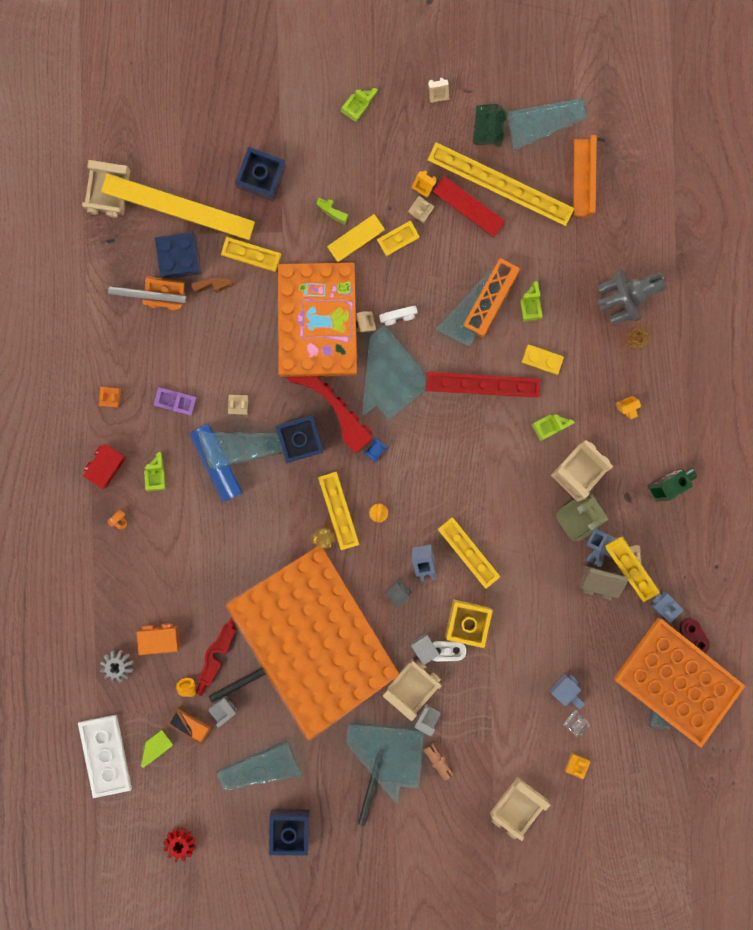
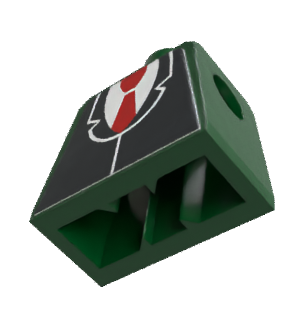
M692 468L686 471L684 469L677 470L647 486L656 502L670 501L692 488L693 484L691 481L696 479L697 475Z

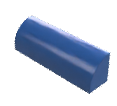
M206 424L191 432L189 435L222 503L242 494L239 483L210 424Z

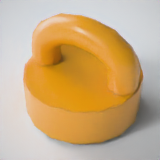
M380 503L374 504L369 511L371 519L378 523L385 521L388 517L386 506Z
M183 678L176 684V690L180 696L193 697L196 695V685L193 679Z

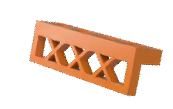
M591 135L588 139H574L572 207L575 209L572 217H592L596 213L597 135Z
M499 258L463 327L477 333V336L484 339L520 273L519 267ZM501 264L511 269L507 276L500 278L498 269ZM499 282L500 291L490 294V284ZM490 299V309L481 312L479 305L481 301ZM480 315L482 324L477 329L469 323L473 317Z

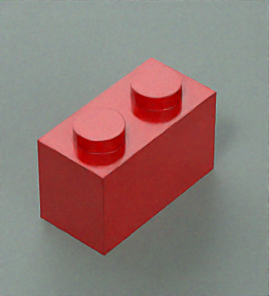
M108 444L100 445L94 453L96 457L92 462L89 461L83 470L85 471L83 477L101 489L108 487L127 456Z

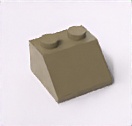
M584 565L578 587L583 589L582 593L594 596L595 592L602 594L601 598L612 600L613 597H620L629 578L621 574Z

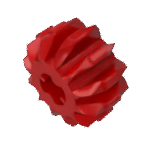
M174 828L173 833L168 832L167 839L163 841V844L166 845L163 849L164 852H169L168 858L174 856L175 862L178 861L179 857L182 861H185L186 856L191 857L192 851L196 849V845L193 844L196 838L190 837L191 831L187 834L184 833L185 828H182L180 832L177 828ZM177 842H180V844L182 843V844H183V847H179L180 845L177 846L176 843H177Z

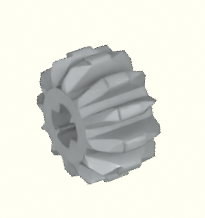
M115 650L111 651L110 655L106 654L104 656L106 661L100 662V665L104 666L100 672H106L107 674L104 676V679L111 677V683H114L116 679L119 683L123 682V678L128 679L130 677L128 673L133 671V668L129 667L133 664V661L126 660L130 655L126 654L123 657L122 650L117 654ZM118 663L120 666L115 670L114 666Z

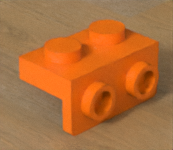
M147 276L145 279V291L185 296V281ZM143 299V304L148 305L150 308L167 307L169 310H178L184 304Z

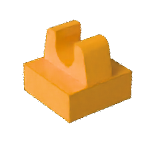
M420 171L411 188L428 197L437 182V178L435 176L431 178L426 175L427 171Z
M630 396L615 403L617 410L626 414L630 420L638 417L636 409L640 408L641 404L636 397Z
M572 753L565 772L584 779L590 765V760Z

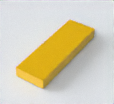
M373 214L332 242L327 248L339 263L383 233L385 229L375 214Z
M226 237L221 252L223 257L275 273L277 272L282 255L281 253Z

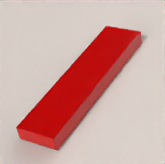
M445 176L432 192L493 238L506 222Z

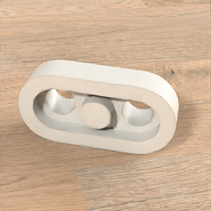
M410 306L379 315L381 323L389 326L396 324V320L404 319V321L415 319V315L418 312L416 306Z
M454 641L432 642L435 648L441 649L439 656L432 659L434 661H460L466 655V647L463 643ZM459 647L460 651L454 653L453 648Z

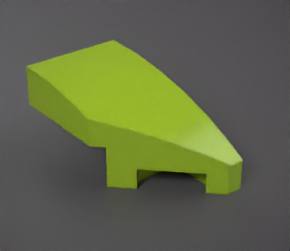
M372 88L369 91L356 90L355 94H352L342 106L341 112L357 122L373 100L378 89Z
M318 198L316 204L324 213L337 222L346 225L348 214L333 209L332 200L328 199L326 201Z
M538 281L533 283L520 302L523 322L540 320L543 317Z
M554 414L547 415L531 425L540 441L574 424V421Z
M158 452L152 462L145 467V490L147 492L166 490L162 453Z
M162 730L145 742L141 762L142 768L173 746Z

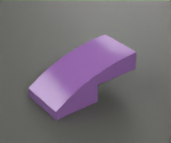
M158 387L153 406L192 416L196 397Z

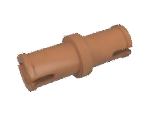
M433 742L426 744V747H423L422 750L430 759L431 766L436 768L443 781L450 779V776H453V772L445 763L444 756L439 754Z

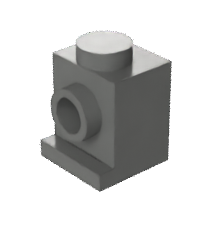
M400 579L395 581L385 591V594L398 608L410 598L409 595L412 593Z

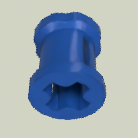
M374 438V443L363 453L377 463L378 457L388 447Z

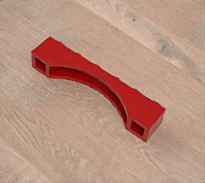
M321 376L286 377L291 384L311 388L321 394L331 404L340 421L342 440L355 454L372 439L370 436L372 431L366 425L362 427L357 422L360 418L353 411L349 413L346 410L345 406L347 404L340 396L336 399L332 394L334 391L327 382L323 384L319 380Z

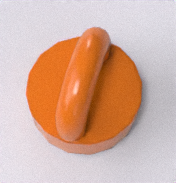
M119 510L107 523L111 527L115 526L117 529H125L127 521L124 516L126 514Z

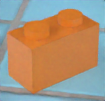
M173 623L162 624L161 628H154L153 625L142 626V629L137 631L139 655L177 652L180 649L178 626H173Z

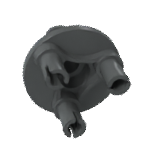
M619 269L615 272L612 279L598 284V289L602 295L617 289L612 295L598 300V305L607 303L599 308L603 312L617 305L625 307V309L610 314V319L614 326L627 320H641L642 311L640 305L648 297L668 288L664 284L666 280L662 272L641 280H630L625 271Z

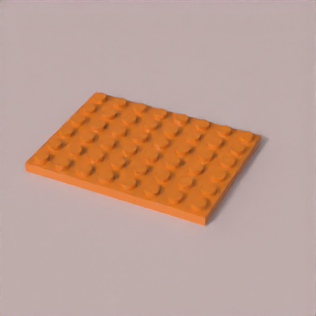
M321 545L225 604L307 741L317 736L399 676L397 669Z

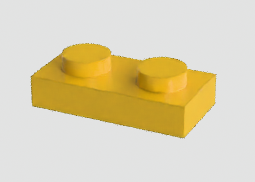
M408 221L378 238L377 242L385 256L388 257L420 239V236L412 222Z
M528 344L521 363L558 375L564 357Z

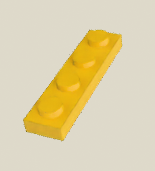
M337 472L318 477L340 549L344 550L359 545Z
M453 517L438 528V531L485 589L500 578L499 574Z
M623 537L605 546L625 577L629 578L628 581L643 602L660 593Z

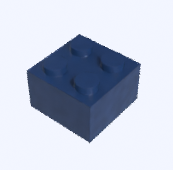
M248 147L235 181L236 187L256 196L274 201L286 168L285 160Z
M193 232L155 237L159 272L162 278L171 279L202 274L197 239Z
M313 415L275 426L286 463L324 453Z
M271 810L269 816V855L308 856L309 810Z

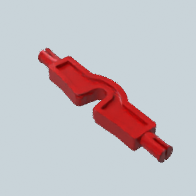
M232 616L228 624H224L217 640L206 651L205 665L198 678L200 683L196 689V694L199 693V696H202L206 686H210L215 674L222 665V662L216 659L213 654L218 652L225 655L228 652L231 640L236 632V629H234L236 623L233 621Z

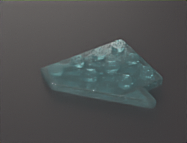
M383 325L370 336L362 414L365 416L377 406L385 417L390 420L425 391L426 374L389 329Z

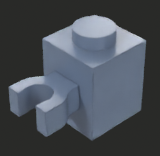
M595 528L586 544L594 549L588 556L587 561L601 567L604 555L612 558L605 546L617 539Z
M431 544L413 547L412 562L416 577L420 576L421 582L425 581V575H430L431 579L435 580V559Z
M665 592L652 598L653 602L650 604L668 623H671L683 611L679 604Z
M563 674L549 689L550 693L565 707L570 701L579 709L585 705L576 696L581 689L577 686L579 682L572 675L567 677Z

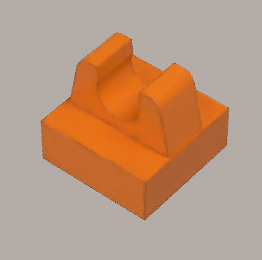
M100 387L98 406L119 408L121 389Z

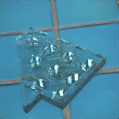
M348 723L346 744L395 803H398L400 787L419 789L424 732L411 728ZM379 753L383 754L382 758L377 759ZM381 761L380 769L378 770L377 763ZM374 768L378 772V776L374 773Z

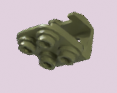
M592 493L579 502L575 499L571 500L556 513L557 521L567 536L573 541L583 540L592 534L595 528L599 529L601 524L608 520L607 515Z

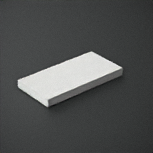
M117 714L79 722L78 727L93 798L131 791L132 787Z

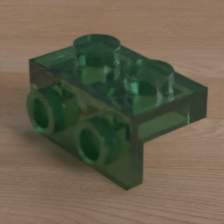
M498 104L476 105L473 144L502 146V141L504 140L503 127L506 120L504 108Z

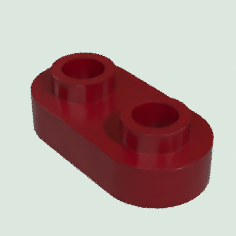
M692 618L684 619L679 627L681 634L696 647H698L699 642H702L703 646L699 649L706 653L709 650L710 643L700 624ZM693 625V631L689 632V626Z

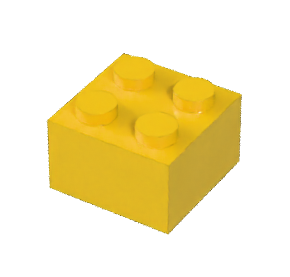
M453 599L445 634L446 640L484 648L493 610L490 607Z

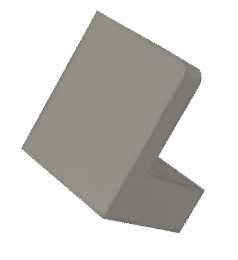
M427 633L410 643L423 665L439 656Z
M227 695L209 708V712L217 721L216 726L218 728L238 711Z
M424 704L414 722V728L432 736L435 731L434 726L441 715L440 711Z

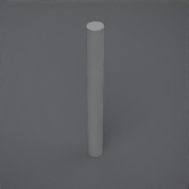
M110 286L108 289V294L177 303H186L187 296Z

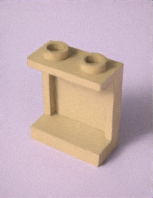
M88 160L87 168L90 170L86 199L85 202H82V207L90 214L98 215L99 212L106 213V216L117 218L118 215L124 216L126 201L103 194L101 189L106 174L129 180L130 169L124 165Z
M585 440L569 454L551 476L579 502L590 494L589 491L613 466L606 456L601 455L596 450V446L593 443Z
M413 658L401 670L398 677L382 692L383 697L411 721L417 716L416 713L433 693L442 687L439 682L441 678L434 672L430 674L425 670L426 665H423L419 659L415 661Z
M517 777L491 810L490 815L492 822L497 827H504L508 830L507 834L510 837L523 841L524 833L543 809L546 811L549 808L550 803L540 793Z

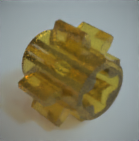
M633 327V333L628 332L625 334L629 337L625 343L632 345L631 350L635 349L636 346H638L639 350H642V344L650 343L647 340V336L650 333H645L643 331L644 327H641L638 331L636 327ZM640 336L641 339L639 341H635L634 337Z
M330 528L315 529L316 534H311V542L316 544L317 548H330L331 543L335 542V533H330Z

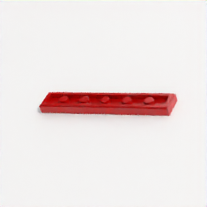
M426 372L425 391L539 398L540 379Z

